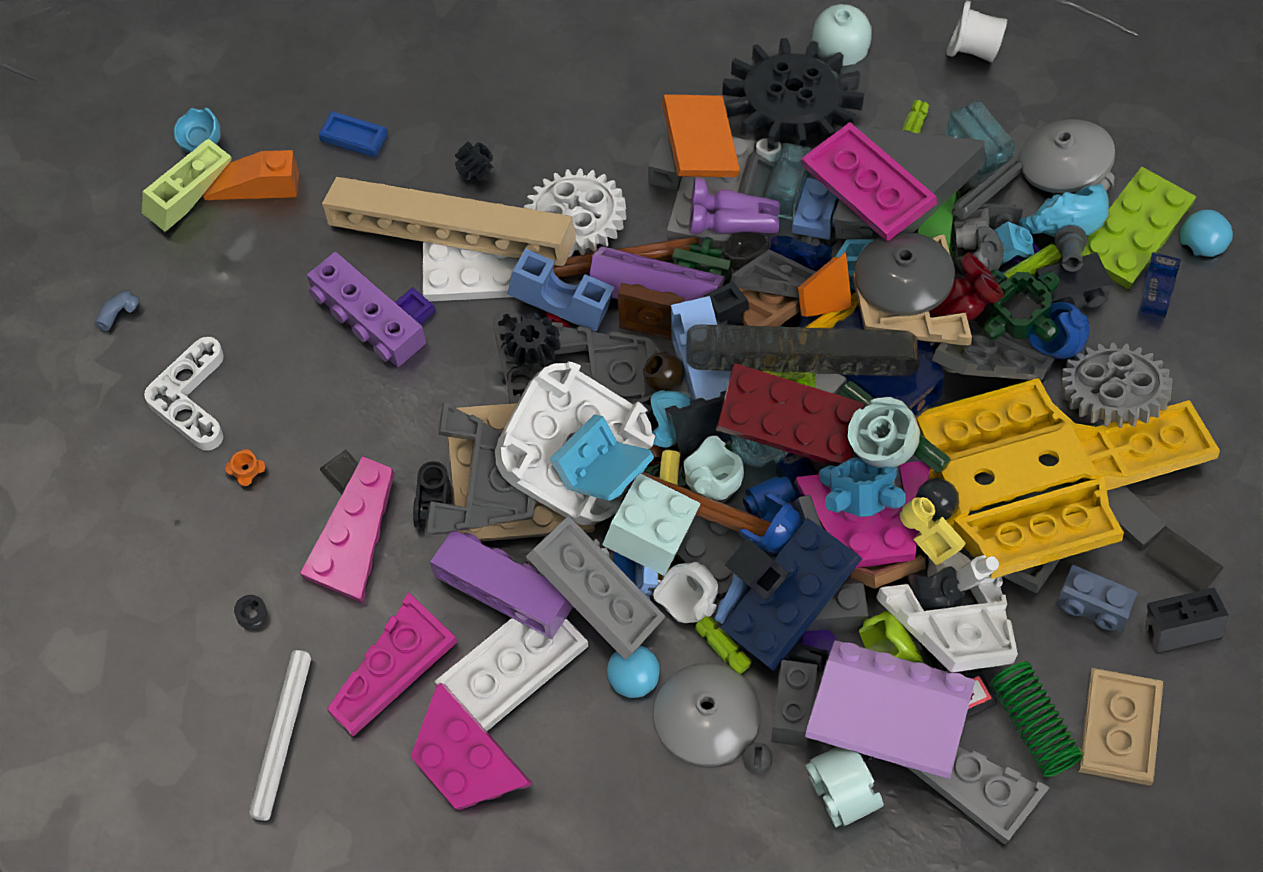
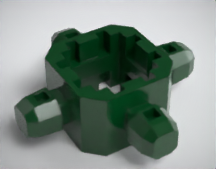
M995 269L992 270L991 273L995 277L994 281L1002 288L1004 297L997 303H992L991 317L983 325V334L989 340H996L1005 334L1006 331L1014 339H1026L1035 332V335L1045 342L1052 341L1058 335V327L1050 318L1052 293L1059 286V277L1053 271H1048L1036 280L1029 272H1016L1007 280V276ZM1022 292L1025 295L1029 293L1030 298L1037 305L1041 304V308H1037L1032 312L1028 319L1024 317L1020 320L1018 317L1014 319L1012 313L1005 307L1002 308L1001 304H1005L1011 299L1013 293L1018 295Z

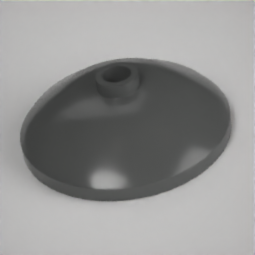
M900 232L888 242L882 237L875 239L862 250L855 265V282L862 297L878 310L894 315H917L934 309L948 297L954 284L955 267L947 250L932 238L913 232Z

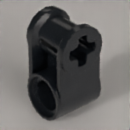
M426 462L418 470L416 497L413 505V523L415 528L426 525L430 502L451 505V484L446 467L440 462ZM433 478L442 479L437 485L427 484Z

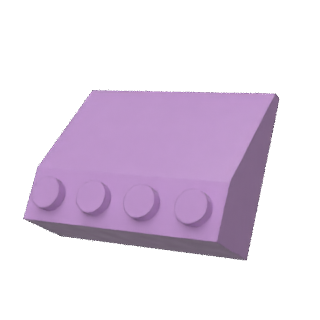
M835 640L826 664L805 737L950 779L975 680L964 677L959 673L946 672L929 667L924 663H914L894 657L888 653H879L858 647L853 643Z

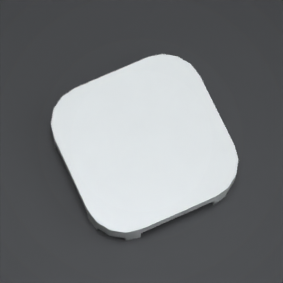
M570 361L567 363H554L547 367L545 366L528 383L498 439L495 449L496 465L502 477L512 486L565 518L570 516L575 523L580 525H596L617 513L628 487L624 489L619 497L610 501L567 490L550 458L594 414L604 417L616 440L620 443L650 449L653 446L655 435L652 434L651 423L645 414L647 409L641 403L631 404L579 371L581 365Z

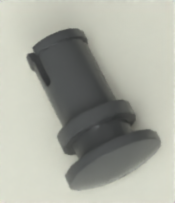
M1076 225L1064 226L1055 234L1054 242L1062 255L1063 268L1071 272L1078 271L1083 266L1082 253L1087 244V235L1081 227Z

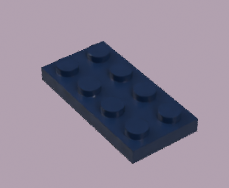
M808 517L774 559L790 573L767 601L751 588L720 627L773 671L862 560L857 553Z

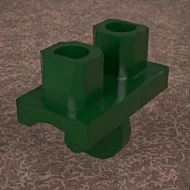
M705 237L703 245L692 243L690 251L678 248L674 250L673 262L676 265L724 276V282L725 279L730 280L732 274L731 261L721 259L723 250L712 247L713 238Z

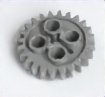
M1111 343L1110 349H1105L1102 344H1098L1097 351L1086 347L1085 355L1078 353L1075 355L1074 360L1067 361V368H1063L1061 391L1064 392V401H1070L1069 408H1079V417L1090 414L1091 423L1096 422L1098 419H1103L1105 427L1111 421H1114L1118 428H1122L1123 422L1128 421L1132 427H1136L1137 419L1147 424L1149 423L1150 415L1158 418L1160 410L1167 409V403L1171 400L1173 379L1169 378V369H1162L1163 361H1153V353L1145 356L1141 355V347L1130 351L1129 344H1125L1122 349H1117L1115 343Z

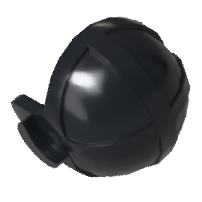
M951 566L941 569L933 576L928 577V569H923L907 577L906 584L910 586L924 611L959 607L965 599V592H961L957 586L960 583L957 579L956 570Z

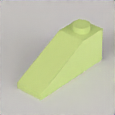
M207 139L143 191L142 214L166 232L191 210L229 164L231 156Z

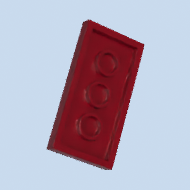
M735 363L731 369L715 430L828 465L839 466L852 458L854 450L848 440V425L854 413L859 408L861 410L864 409L865 403Z

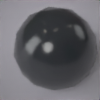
M929 479L918 488L916 498L925 497L934 505L935 514L932 521H937L941 517L947 520L957 512L959 493L955 486L946 479Z

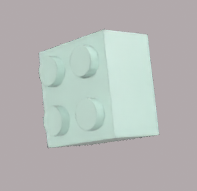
M639 474L633 481L611 522L602 545L665 576L701 503L643 474Z

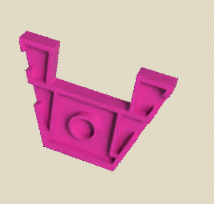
M922 461L907 462L899 465L902 490L906 493L905 504L916 498L918 488L929 478L930 468ZM819 474L797 477V488L801 495L806 496L810 494L812 496L822 528L862 558L857 567L915 560L917 543L914 541V538L920 531H917L915 528L909 529L902 523L900 513L903 506L896 509L886 507L873 516L864 517L844 511L839 513L833 512L826 508L825 502L826 496L830 493V488L819 481Z

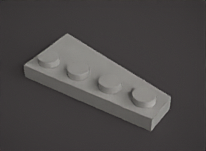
M961 747L957 749L950 779L907 767L1004 845L1007 844L1050 788L1043 783H1034L1021 777V773L1009 767L1004 769L986 760V756L976 751L971 753Z

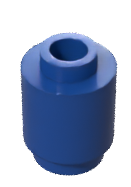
M774 476L746 489V497L743 498V503L748 514L763 519L768 512V506L764 497L765 493H771L774 496L781 494L783 495V500L789 504L796 500V494L786 476L781 478Z

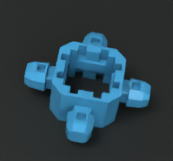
M851 458L839 466H826L819 472V481L830 488V493L825 498L826 508L830 511L837 513L844 511L859 517L873 516L886 507L896 509L903 506L906 502V493L899 487L894 486V479L897 477V467H883L880 469L866 464L861 458Z

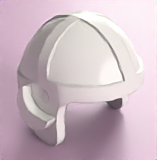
M700 563L677 564L666 573L662 581L658 580L653 597L678 622H698L703 617H710L714 613L717 606L714 602L718 593V584L712 573Z

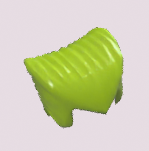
M888 610L866 619L863 627L859 629L866 649L879 653H888L894 657L914 663H924L920 652L913 642V638L910 636V632Z

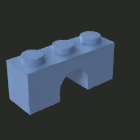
M525 248L512 272L508 295L581 327L591 328L593 332H597L608 310L614 286L586 274L578 285L564 283L554 273V260Z

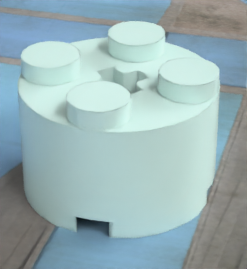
M837 746L811 759L810 763L805 765L817 795L820 796L825 793L823 800L827 806L826 811L835 827L840 825L845 827L884 807L880 793L874 794L871 788L873 787L874 780L858 752Z

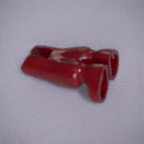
M968 252L961 260L966 276L964 278L954 277V284L950 294L940 305L929 311L930 317L966 313L969 322L981 314L988 303H997L1003 298L1004 292L994 281V275L985 264L974 254ZM923 341L927 347H932L938 343Z

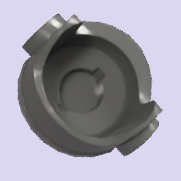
M982 226L976 230L977 250L964 251V248H957L956 234L952 237V251H954L952 260L955 270L963 278L966 276V273L962 268L961 260L968 252L978 257L990 271L1000 268L1003 262L1005 246L998 233L990 227Z

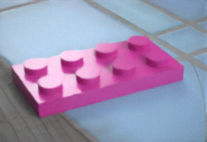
M851 122L801 158L802 166L887 242L937 204L936 195Z

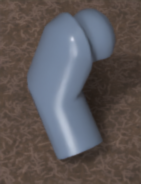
M122 290L104 303L95 321V325L102 330H110L118 312L122 308L128 312H132L139 302L138 297L132 295L131 291Z

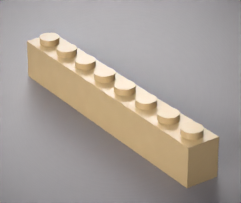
M336 177L322 202L328 224L331 226L519 259L526 248L554 260V265L559 266L565 265L576 240L572 216L356 179Z

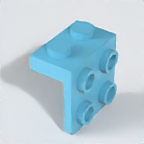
M594 414L550 458V461L567 490L610 501L623 493L629 483L646 469V466L653 460L654 456L649 449L618 442L604 417Z

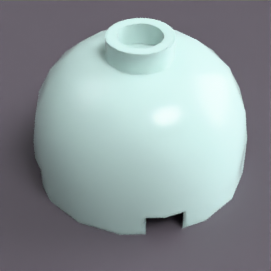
M846 4L830 6L820 13L813 26L812 41L818 42L817 56L826 62L840 52L844 55L843 66L857 63L865 58L868 53L872 36L871 25L866 15L854 6Z
M891 397L873 399L870 401L871 405L866 406L863 410L859 408L854 413L848 425V440L854 452L866 464L880 469L883 467L895 468L904 464L913 456L919 444L920 429L913 412L902 401Z

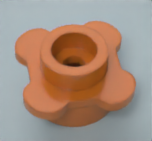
M243 449L231 457L230 462L225 466V471L228 475H234L241 486H248L258 473L265 471L266 465L263 460H257L251 450ZM247 465L248 469L243 470L242 468Z

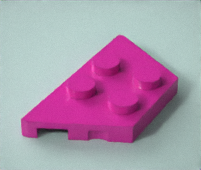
M439 683L435 688L410 756L455 809L462 810L474 806L483 800H492L502 796L504 793L529 787L532 781L445 684Z

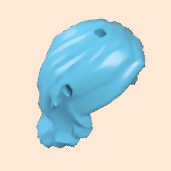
M1102 184L1087 186L1075 194L1065 192L1062 195L1056 194L1052 198H1048L1035 214L1021 218L1019 225L1026 228L1032 234L1044 233L1053 237L1062 227L1076 225L1081 227L1086 232V235L1089 236L1100 229L1107 219L1109 197Z

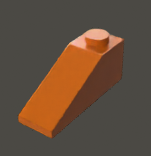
M293 150L260 151L230 162L205 191L204 199L228 200L297 197L299 170Z

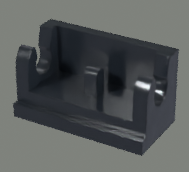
M1215 587L1147 603L1146 629L1147 631H1154L1153 647L1156 653L1222 638L1229 614Z

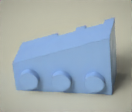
M710 296L671 305V339L676 355L684 365V380L690 398L695 400L703 397L705 400L720 397V392L725 391L727 388L732 366L728 352L724 351L719 325H717Z

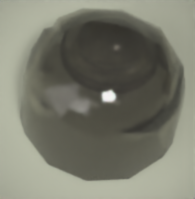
M754 232L734 233L727 241L722 243V255L725 260L731 261V268L734 271H738L767 250H770L769 240L766 234Z

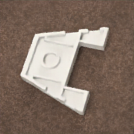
M988 576L970 589L979 604L929 611L922 609L908 584L880 587L876 597L878 601L950 672L1013 664L1018 655L1011 620H1007L1006 596L1002 595L1001 592L1002 577L990 579Z

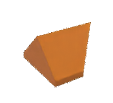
M846 252L839 258L833 257L798 287L801 316L809 317L852 308Z

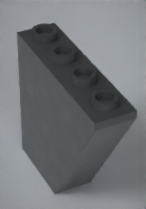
M858 126V129L937 196V204L901 232L914 233L985 163V140ZM839 199L834 217L836 238L875 240L881 237Z

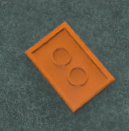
M664 94L661 103L677 177H737L740 168L723 96Z

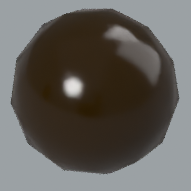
M669 352L655 353L646 361L643 368L644 381L653 391H674L681 386L684 379V365L677 355Z

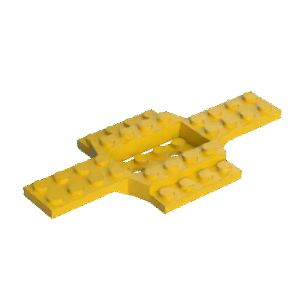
M1039 378L914 413L920 434L951 459L948 467L941 473H936L930 468L928 480L932 478L946 479L955 486L959 493L957 512L946 521L964 540L965 545L963 547L974 558L985 555L986 558L991 556L997 558L999 567L989 575L990 579L1122 541L1124 532L1109 506L1108 490L1218 459L1220 452L1190 400L1167 406L1166 410H1160L1158 418L1150 415L1149 423L1147 424L1137 419L1136 427H1132L1128 421L1123 422L1122 428H1118L1116 422H1111L1107 427L1104 425L1095 427L1074 423L1052 403ZM1044 454H1050L1056 457L1059 462L1054 466H1045L1040 463L1039 457ZM985 472L992 475L994 481L988 485H981L975 481L974 477L978 473ZM1080 478L1084 480V482L969 515L970 511H978L987 505L1001 501L1009 502L1018 496L1032 492H1044L1049 487L1067 482L1075 483Z

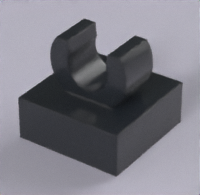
M734 282L704 295V297L710 296L716 318L720 323L727 320L729 327L740 323V314L750 309L748 299Z

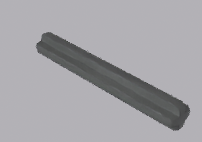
M1015 157L1008 158L954 203V208L952 209L953 216H958L960 220L969 217L1020 173V168L1023 167L1022 162L1017 161Z

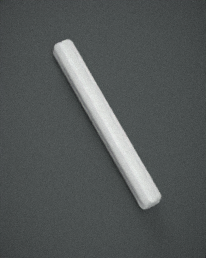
M294 650L291 653L249 811L251 817L257 820L267 821L272 812L311 662V656L306 651Z

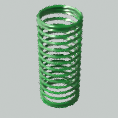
M1022 661L998 673L991 680L990 686L992 690L997 692L996 696L1001 699L1000 703L1005 705L1004 710L1009 712L1008 717L1013 719L1012 724L1017 726L1016 731L1021 733L1020 738L1025 740L1024 745L1030 747L1028 752L1034 754L1033 760L1038 761L1037 767L1041 768L1040 772L1043 773L1042 775L1044 777H1051L1078 763L1084 753L1080 749L1081 747L1074 746L1076 743L1075 739H1069L1072 733L1065 732L1068 726L1061 725L1064 719L1057 718L1060 712L1053 711L1056 705L1049 704L1051 698L1045 697L1047 691L1041 690L1043 684L1037 683L1039 677L1033 676L1035 670L1032 669L1031 663ZM1025 668L1023 671L1013 676L1009 680L998 684L999 681H1001L1003 678L1010 675L1011 673ZM1034 680L1031 684H1029V685L1026 686L1025 688H1023V689H1021V690H1019V691H1017V692L1011 693L1014 689H1016V688L1019 687L1020 685H1022V684H1024V683H1026V682H1028V681ZM1039 686L1035 691L1031 692L1030 694L1015 700L1024 692ZM1006 691L1003 696L999 695L1000 692ZM1043 693L1040 697H1038V698L1035 699L1034 701H1032V702H1030V703H1028V704H1026V705H1024V706L1019 707L1022 703H1024V702L1027 701L1028 699H1030V698H1032V697H1034V696H1036V695H1039V694ZM1006 698H1010L1008 702H1004L1003 700ZM1047 700L1044 704L1037 707L1036 709L1023 714L1025 711H1027L1034 705ZM1016 704L1012 709L1007 708L1009 705ZM1051 707L1048 711L1037 716L1036 718L1028 720L1040 711ZM1020 711L1016 716L1011 715L1013 712ZM1055 714L1053 717H1051V718L1048 719L1047 721H1045V722H1043V723H1041V724H1039V725H1037V726H1035V727H1032L1033 725H1035V724L1038 723L1039 721L1045 719L1046 717H1049V716ZM1024 718L1020 723L1015 722L1017 719ZM1055 722H1058L1056 725L1052 726L1051 728H1049V729H1047V730H1045V731H1043V732H1041V733H1039V734H1036V733H1038L1039 731H1041L1042 729H1044L1045 727H1047V726H1049V725H1051V724H1053V723H1055ZM1028 725L1024 730L1019 729L1021 726ZM1062 729L1060 732L1056 733L1055 735H1053V736H1051V737H1049V738H1047V739L1041 741L1043 738H1045L1046 736L1050 735L1051 733H1053V732H1055V731H1057V730ZM1032 732L1028 737H1024L1025 733ZM1066 736L1064 739L1060 740L1059 742H1057V743H1055V744H1053V745H1051V746L1045 748L1046 746H1048V745L1051 744L1052 742L1058 740L1059 738H1062V737ZM1036 739L1032 744H1028L1029 740ZM1070 743V744H1069L1068 746H1066L1065 748H1063V749H1061V750H1059V751H1057V752L1051 754L1052 752H1054V751L1057 750L1058 748H1060V747H1062V746H1064V745ZM1042 745L1036 751H1032L1033 747ZM1046 752L1041 758H1036L1037 754ZM1050 759L1045 765H1040L1042 761ZM1064 762L1063 764H1061V765H1059V766H1057V767H1055V768H1052V767H1054L1055 765Z

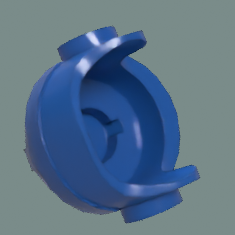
M1053 303L1051 305L1050 318L1058 327V335L1052 341L1045 342L1033 332L1028 337V340L1036 350L1055 359L1071 358L1080 353L1087 343L1090 334L1089 320L1082 311L1071 303Z
M765 493L764 497L768 506V512L763 520L771 522L765 535L760 537L747 529H740L739 535L744 540L747 538L766 554L776 556L803 524V519L800 513L794 509V506L783 500V495L777 494L774 496L771 493Z

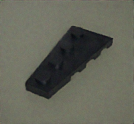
M785 373L777 375L778 377H782L792 381V379ZM726 390L720 392V397L705 400L702 397L691 400L690 405L678 408L674 405L665 408L675 451L680 453V462L683 465L684 460L696 451L707 437L717 436L725 443L737 437L715 430Z

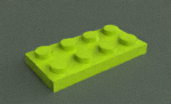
M1141 166L1109 208L1108 217L1103 226L1087 237V244L1084 247L1082 256L1097 252L1110 279L1130 290L1194 205L1197 196Z

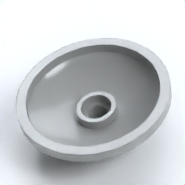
M1077 119L1056 121L1038 129L1026 140L1020 152V161L1023 165L1021 171L1026 180L1036 188L1051 193L1078 192L1087 186L1095 185L1108 174L1115 160V146L1109 133L1097 124Z
M695 664L673 674L661 687L654 705L655 729L665 748L678 759L695 766H719L740 757L746 748L753 743L760 725V705L752 686L736 671L718 664ZM703 702H711L714 707L710 710H705L701 707V704Z

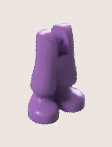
M694 178L690 203L689 233L700 234L705 230H712L716 234L740 232L777 233L779 230V220L775 216L780 212V202L726 189L719 190L715 195H711L708 192L706 181L703 178Z

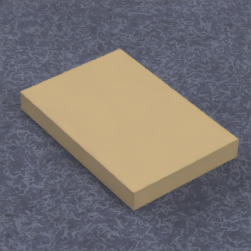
M1096 668L1091 669L1081 743L1084 755L1079 761L1078 772L1149 786L1152 785L1154 782L1163 681Z

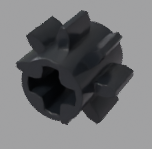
M468 141L455 154V157L458 159L455 162V167L460 175L467 180L476 177L481 181L493 168L490 164L493 161V155L482 143L478 142L472 146Z

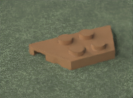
M739 288L748 299L750 307L749 310L740 314L741 321L758 340L801 311L799 298Z

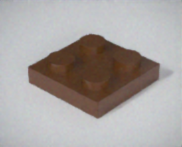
M621 283L618 291L619 328L672 341L671 305L685 302V298L672 292H659L647 289L639 284Z

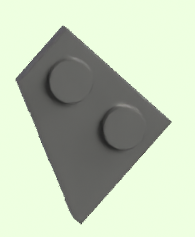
M767 250L732 274L731 282H734L738 288L799 298L798 287L816 271L772 250Z

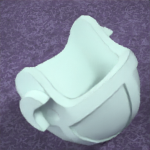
M709 436L696 451L684 460L686 483L693 492L719 501L726 499L740 487L744 477L743 461L739 455L726 449L724 446L725 442L721 441L719 437Z

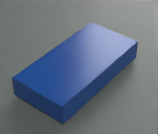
M331 111L318 135L320 141L376 158L388 135L386 127Z

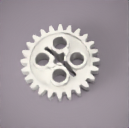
M568 169L566 170L565 177L562 178L557 173H554V181L551 182L544 178V188L535 186V195H528V204L524 205L526 209L573 217L576 240L568 257L573 255L574 250H579L581 255H585L586 248L596 252V245L599 243L607 247V237L616 239V230H623V220L627 218L625 198L622 196L621 188H616L614 180L607 182L605 174L596 178L594 170L590 171L586 176L583 175L582 169H579L576 175H572Z

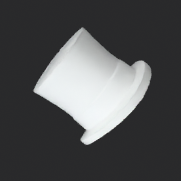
M966 0L961 17L949 42L947 55L954 57L958 51L977 56L992 63L1001 46L1007 19L992 17L971 10V1Z

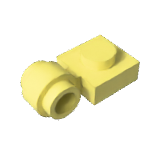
M917 497L903 506L900 518L907 528H915L917 531H920L914 538V541L937 566L959 552L965 545V542L943 517L933 522L932 518L935 514L934 505L925 497Z

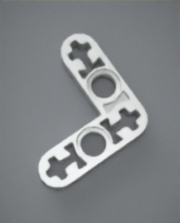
M203 337L194 342L149 384L144 394L149 408L196 447L206 451L213 450L221 444L223 432L216 419L187 396L223 361L224 354L220 343L213 337ZM205 350L211 352L213 350L214 354L211 356L207 354L202 355V352ZM190 369L193 371L191 378L186 381L176 379V375L181 370ZM158 394L161 396L166 395L171 405L168 407L166 402L160 398L156 400L155 396ZM189 409L193 412L187 421L175 420L176 414L181 410ZM200 424L201 428L206 432L212 431L213 435L211 437L206 435L202 437L197 425Z

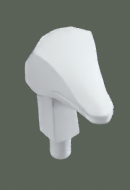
M957 552L937 566L929 558L927 574L928 577L933 576L941 569L951 566L955 568L957 579L960 583L957 584L958 589L964 591L975 587L997 570L999 562L997 558L993 556L986 558L985 555L976 557L971 561L961 552Z

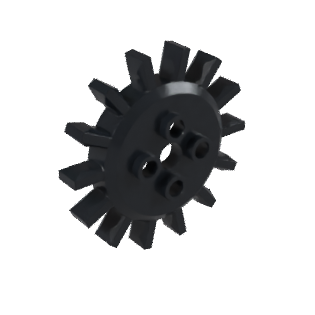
M781 38L778 54L770 57L759 44H755L752 47V60L755 65L751 66L734 58L731 66V75L741 80L723 79L722 96L739 97L726 101L727 117L748 114L749 116L742 121L741 135L747 137L759 127H762L768 131V149L773 150L778 144L780 136L783 135L794 136L798 152H805L808 135L817 133L825 141L836 133L835 129L831 126L832 123L844 127L851 122L855 126L856 114L846 109L862 110L864 93L847 90L859 88V71L838 75L837 72L843 66L844 55L839 52L826 62H823L817 58L818 42L811 41L806 48L805 54L791 53L788 39ZM797 86L800 89L798 91H791L786 87Z

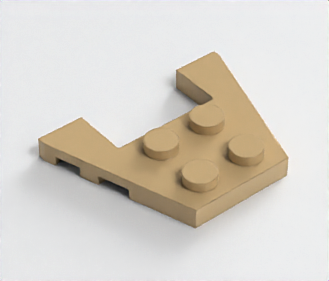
M945 234L934 237L933 240L941 244L949 253ZM853 273V282L865 334L971 345L972 335L966 313L931 318L929 311L910 316L883 312L873 307L862 297L856 286L855 273Z

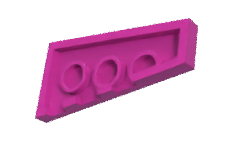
M409 592L403 599V605L385 625V631L375 645L372 644L364 655L365 659L357 671L352 672L327 708L329 714L352 737L457 643L456 637Z

